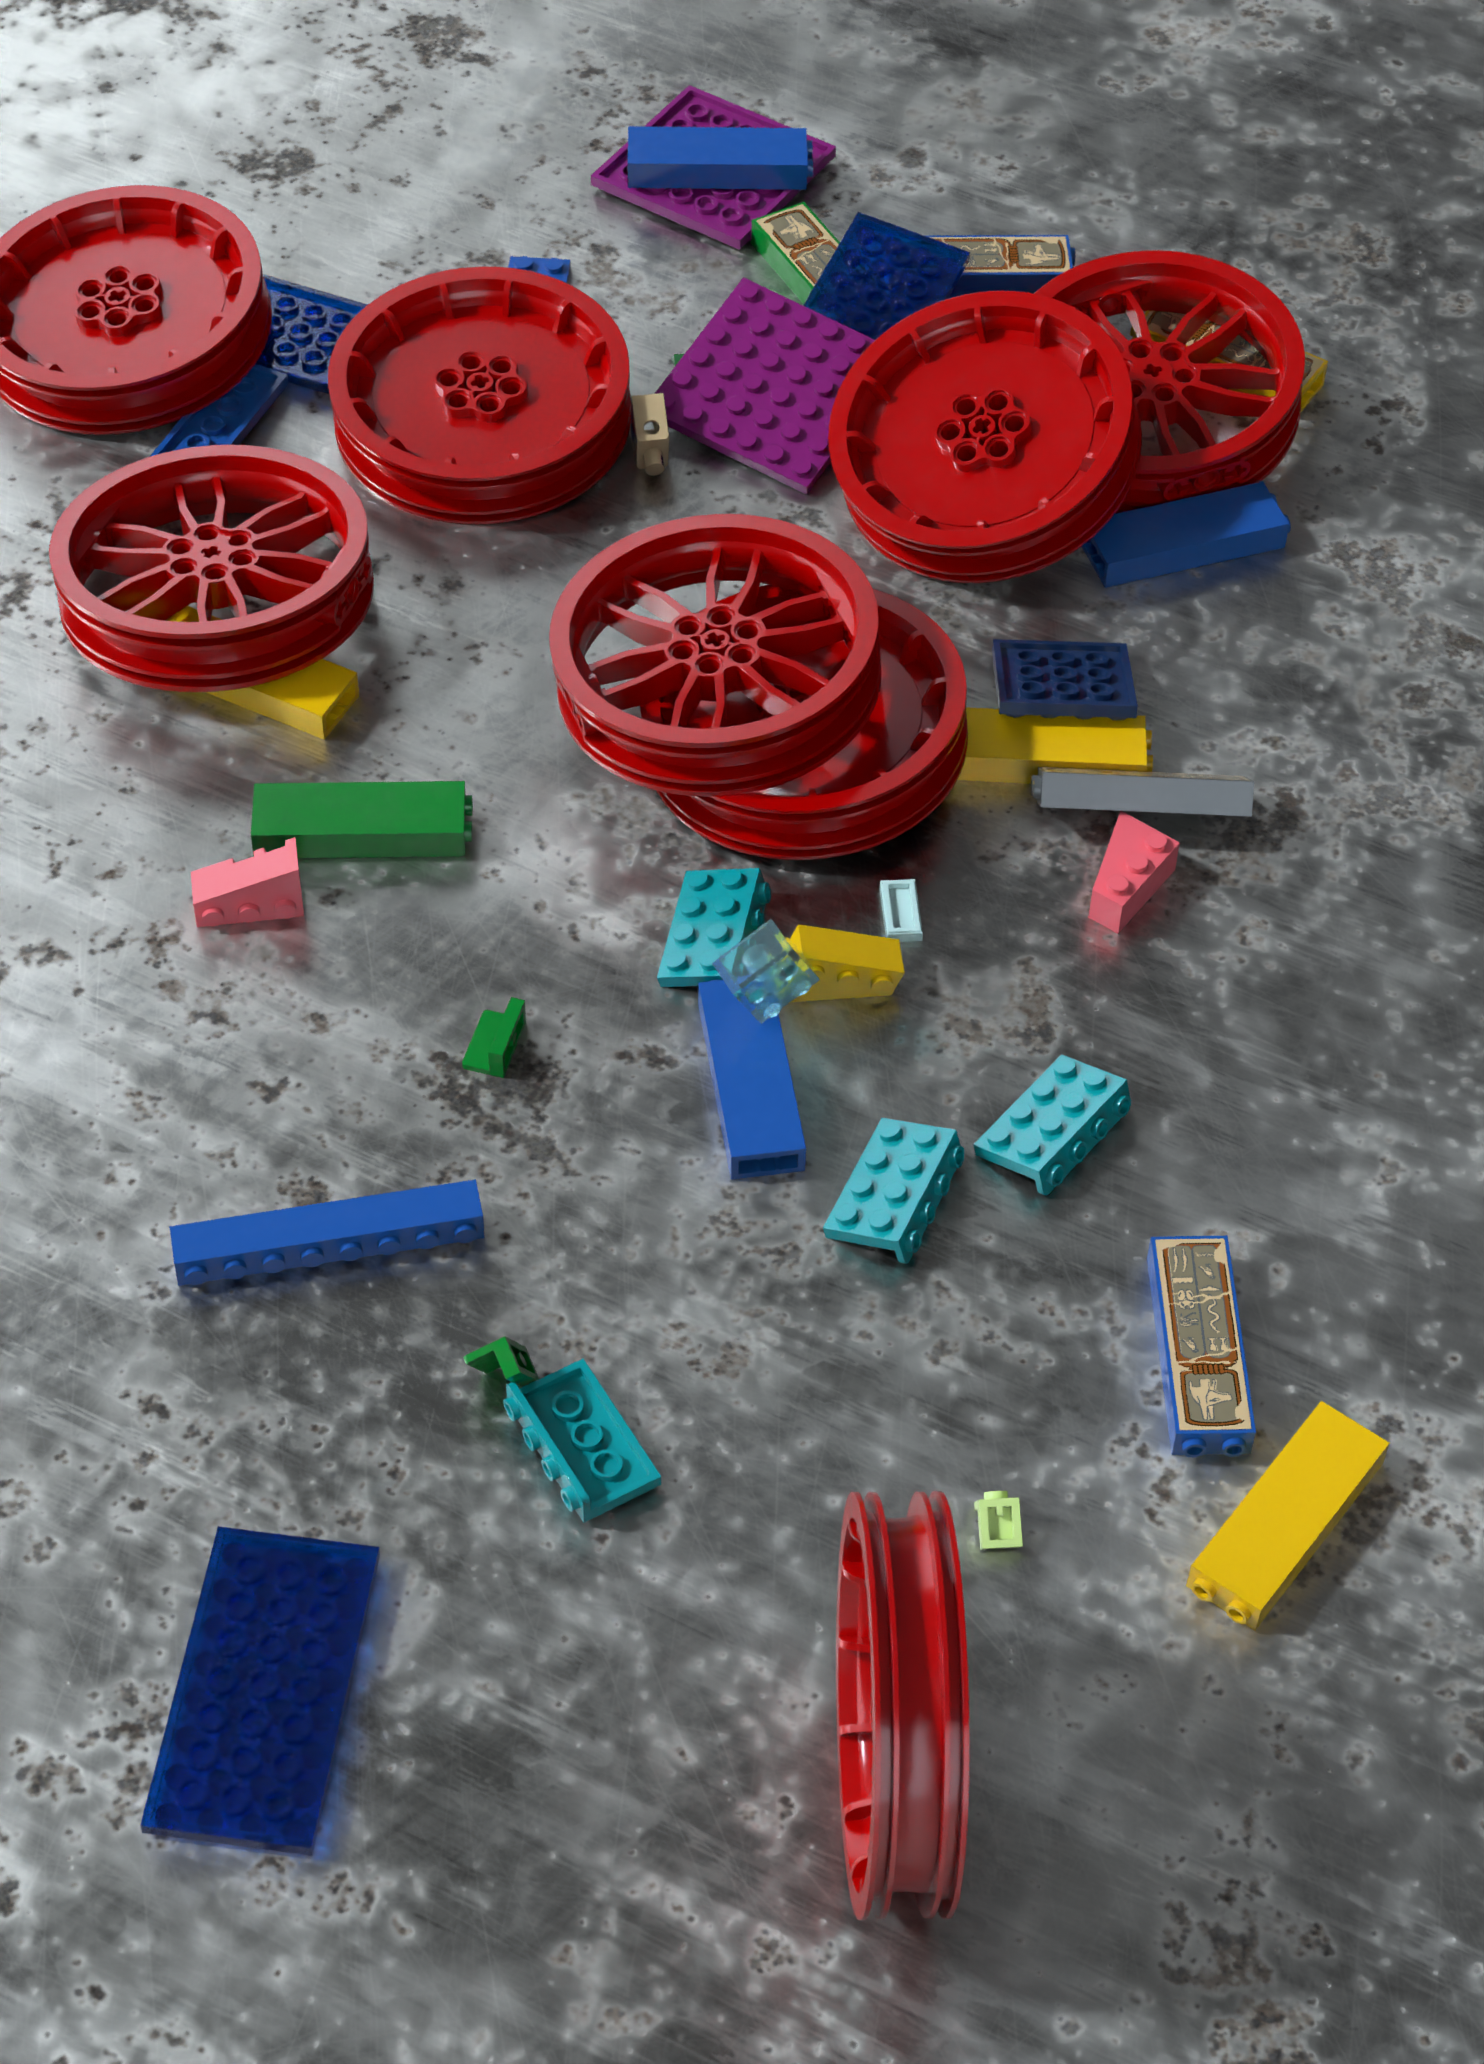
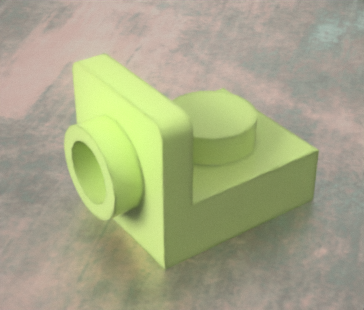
M1008 1491L984 1492V1499L974 1502V1509L978 1512L980 1550L1023 1547L1019 1497L1008 1498Z

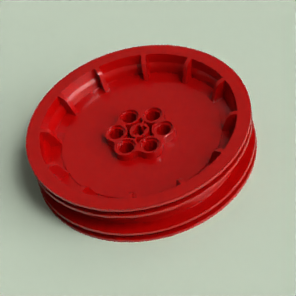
M128 185L103 188L68 197L46 206L20 221L0 237V398L22 416L41 425L72 433L104 435L137 432L177 421L183 416L207 407L235 387L253 368L268 341L272 324V306L263 277L257 244L249 229L234 213L205 196L178 188L154 185Z
M465 267L432 273L403 283L376 298L351 320L336 342L330 358L328 388L333 409L335 436L340 454L348 469L364 487L378 498L398 509L431 520L457 524H494L529 518L562 506L583 494L610 470L626 444L631 427L629 355L625 340L617 324L602 306L581 290L561 280L537 272L508 267Z
M986 291L949 298L927 306L902 319L880 335L856 360L838 390L830 415L828 445L832 467L843 491L850 514L862 535L877 551L904 569L928 578L958 583H984L1011 579L1045 568L1070 555L1095 536L1119 509L1132 486L1141 456L1142 430L1126 363L1114 341L1100 325L1078 309L1050 297L1019 291Z
M760 586L756 605L751 616L784 601L802 597L803 595L778 586ZM873 589L878 607L881 642L879 643L882 667L880 692L868 721L843 750L807 774L764 790L706 797L677 795L657 791L658 795L681 822L699 835L729 849L759 857L785 860L831 858L859 852L901 835L921 822L941 804L954 787L964 766L968 745L966 676L959 653L951 639L935 621L918 608L898 597ZM738 593L716 603L732 604ZM823 615L798 626L829 620L830 618ZM841 640L807 654L788 658L803 664L830 681L842 668L851 652L844 640ZM770 683L800 703L811 697L798 690ZM681 689L641 705V719L670 726L675 702ZM740 691L731 692L726 696L727 727L752 723L774 716ZM700 701L685 728H712L716 701Z
M933 1491L929 1499L926 1493L915 1492L909 1504L907 1517L904 1518L885 1517L882 1502L876 1492H868L864 1502L859 1492H850L843 1515L838 1568L836 1623L837 1746L846 1873L852 1907L858 1920H866L871 1910L876 1919H884L888 1914L892 1893L914 1892L918 1908L924 1918H933L938 1911L943 1919H950L956 1912L962 1888L969 1806L970 1725L968 1658L958 1545L950 1506L942 1491Z

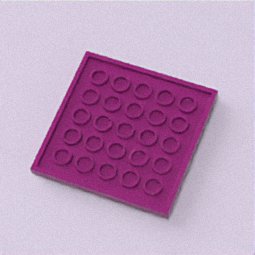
M688 85L644 126L791 128L691 85ZM807 134V140H812L813 177H807L808 184L836 157V146ZM628 142L591 175L592 186L739 250L751 240L753 219L781 210L801 191L794 189L628 188Z
M743 277L654 394L663 393L668 427L807 495L831 463L828 431L830 415L838 390L856 360L875 340Z

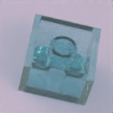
M772 919L768 920L712 963L732 994L761 1024L767 1019L776 1016L784 1006L796 997L807 993L811 986L820 980L801 951Z

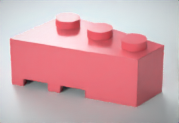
M1120 811L1092 889L1088 918L1119 934L1175 871L1180 842Z
M296 838L285 840L284 847L266 852L264 848L253 851L254 857L236 863L231 858L192 871L191 883L196 926H218L303 917L304 909Z

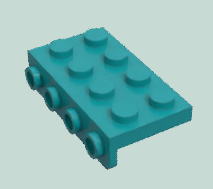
M760 868L686 871L657 975L660 987L698 986L699 982L751 976L750 964L752 957L757 955L758 933L764 927V909L771 900L770 884L765 882Z
M1061 1054L973 1144L975 1155L1034 1179L1038 1193L1047 1196L1055 1187L1062 1183L1066 1175L1078 1163L1084 1160L1087 1153L1100 1140L1106 1137L1108 1131L1122 1117L1128 1114L1131 1108V1098L1127 1079Z
M881 1118L823 1226L826 1238L894 1250L898 1262L908 1264L913 1253L919 1250L922 1236L928 1224L934 1221L936 1208L941 1198L947 1195L950 1181L956 1169L960 1168L963 1164L965 1152L960 1144L957 1131Z
M584 1358L520 1389L515 1382L506 1385L507 1398L503 1400V1404L509 1418L513 1422L519 1421L523 1427L522 1434L527 1446L531 1451L537 1449L542 1457L541 1463L545 1474L550 1481L556 1480L562 1488L561 1496L570 1512L576 1510L583 1523L661 1485L660 1473Z

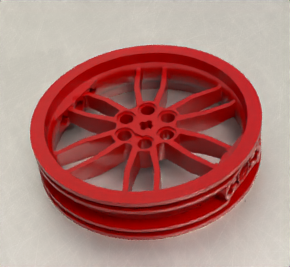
M1162 250L1133 251L1097 258L1075 266L1056 276L1034 293L1059 300L1078 309L1106 331L1118 347L1126 363L1140 421H1150L1153 423L1163 456H1140L1132 486L1116 514L1261 482L1286 456L1295 439L1300 422L1305 369L1304 344L1298 325L1288 308L1268 287L1254 277L1224 262L1200 255ZM1143 311L1174 312L1186 315L1181 319L1166 341L1155 342L1151 339ZM1126 313L1137 338L1127 340L1106 317ZM1207 320L1221 325L1215 332L1186 346L1188 340ZM1239 335L1258 350L1272 369L1237 363L1209 362L1216 358ZM1228 389L1274 390L1276 393L1273 397ZM1195 409L1227 416L1259 418L1242 432L1216 444L1204 419ZM1177 423L1196 441L1200 449L1180 454L1168 426Z
M250 445L191 447L161 453L126 465L96 481L69 504L58 519L49 544V560L57 589L61 622L64 632L73 647L88 662L116 678L136 685L166 691L216 692L264 684L298 672L329 655L355 632L369 610L374 592L367 517L357 493L342 477L326 466L291 452ZM227 513L255 514L236 528H229ZM215 514L213 522L197 524L193 518L194 516ZM181 520L184 535L178 536L153 528ZM322 536H326L340 548V552L333 562L296 553ZM95 569L131 577L99 597L94 596L84 587L87 579ZM243 595H249L278 605L247 615ZM197 603L199 622L165 621L189 604ZM229 607L235 618L211 621L213 609Z
M709 514L675 519L637 531L608 546L589 560L574 575L560 595L550 623L549 645L552 667L556 678L559 709L565 726L574 741L593 761L612 774L636 785L665 793L705 797L735 795L764 790L803 776L829 761L857 736L868 721L880 692L882 667L879 647L881 642L879 615L875 594L866 575L846 552L828 539L806 528L778 519L745 514ZM720 581H746L732 604L716 603ZM706 582V609L700 613H692L665 592L682 586ZM760 583L778 586L803 595L802 597L784 601L751 616L756 605ZM638 604L663 621L637 615L628 611V609ZM823 615L830 618L829 620L798 626ZM607 626L612 627L631 640L645 645V647L626 650L592 664H587L584 658L591 644ZM841 640H844L851 652L842 668L830 681L803 664L788 658L807 654ZM634 678L607 690L600 687V685ZM770 683L798 690L811 697L800 703ZM681 689L675 702L670 726L650 722L622 711L645 705ZM740 691L774 716L752 723L727 727L726 696L731 692ZM700 701H716L712 728H685Z

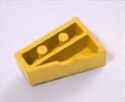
M800 924L797 925L773 969L778 1003L890 996L905 973L899 939Z

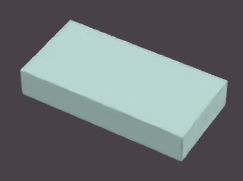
M915 879L881 880L880 896L886 938L899 939V942L922 941L923 930Z

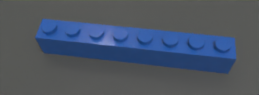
M476 1179L169 1226L178 1286L188 1284L200 1285L207 1281L227 1278L238 1279L246 1275L265 1272L277 1273L284 1269L304 1266L315 1267L323 1263L342 1260L354 1261L361 1257L381 1254L392 1255L400 1251L419 1248L430 1249L438 1245L458 1242L469 1243L473 1240L485 1238L483 1212Z

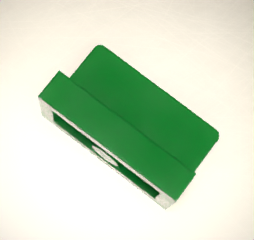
M511 997L505 1013L491 1010L483 1011L463 1058V1069L504 1078L526 1024L525 1000Z
M506 1336L463 1356L466 1365L486 1374L501 1367L506 1380L515 1382L522 1387L539 1380L527 1348Z

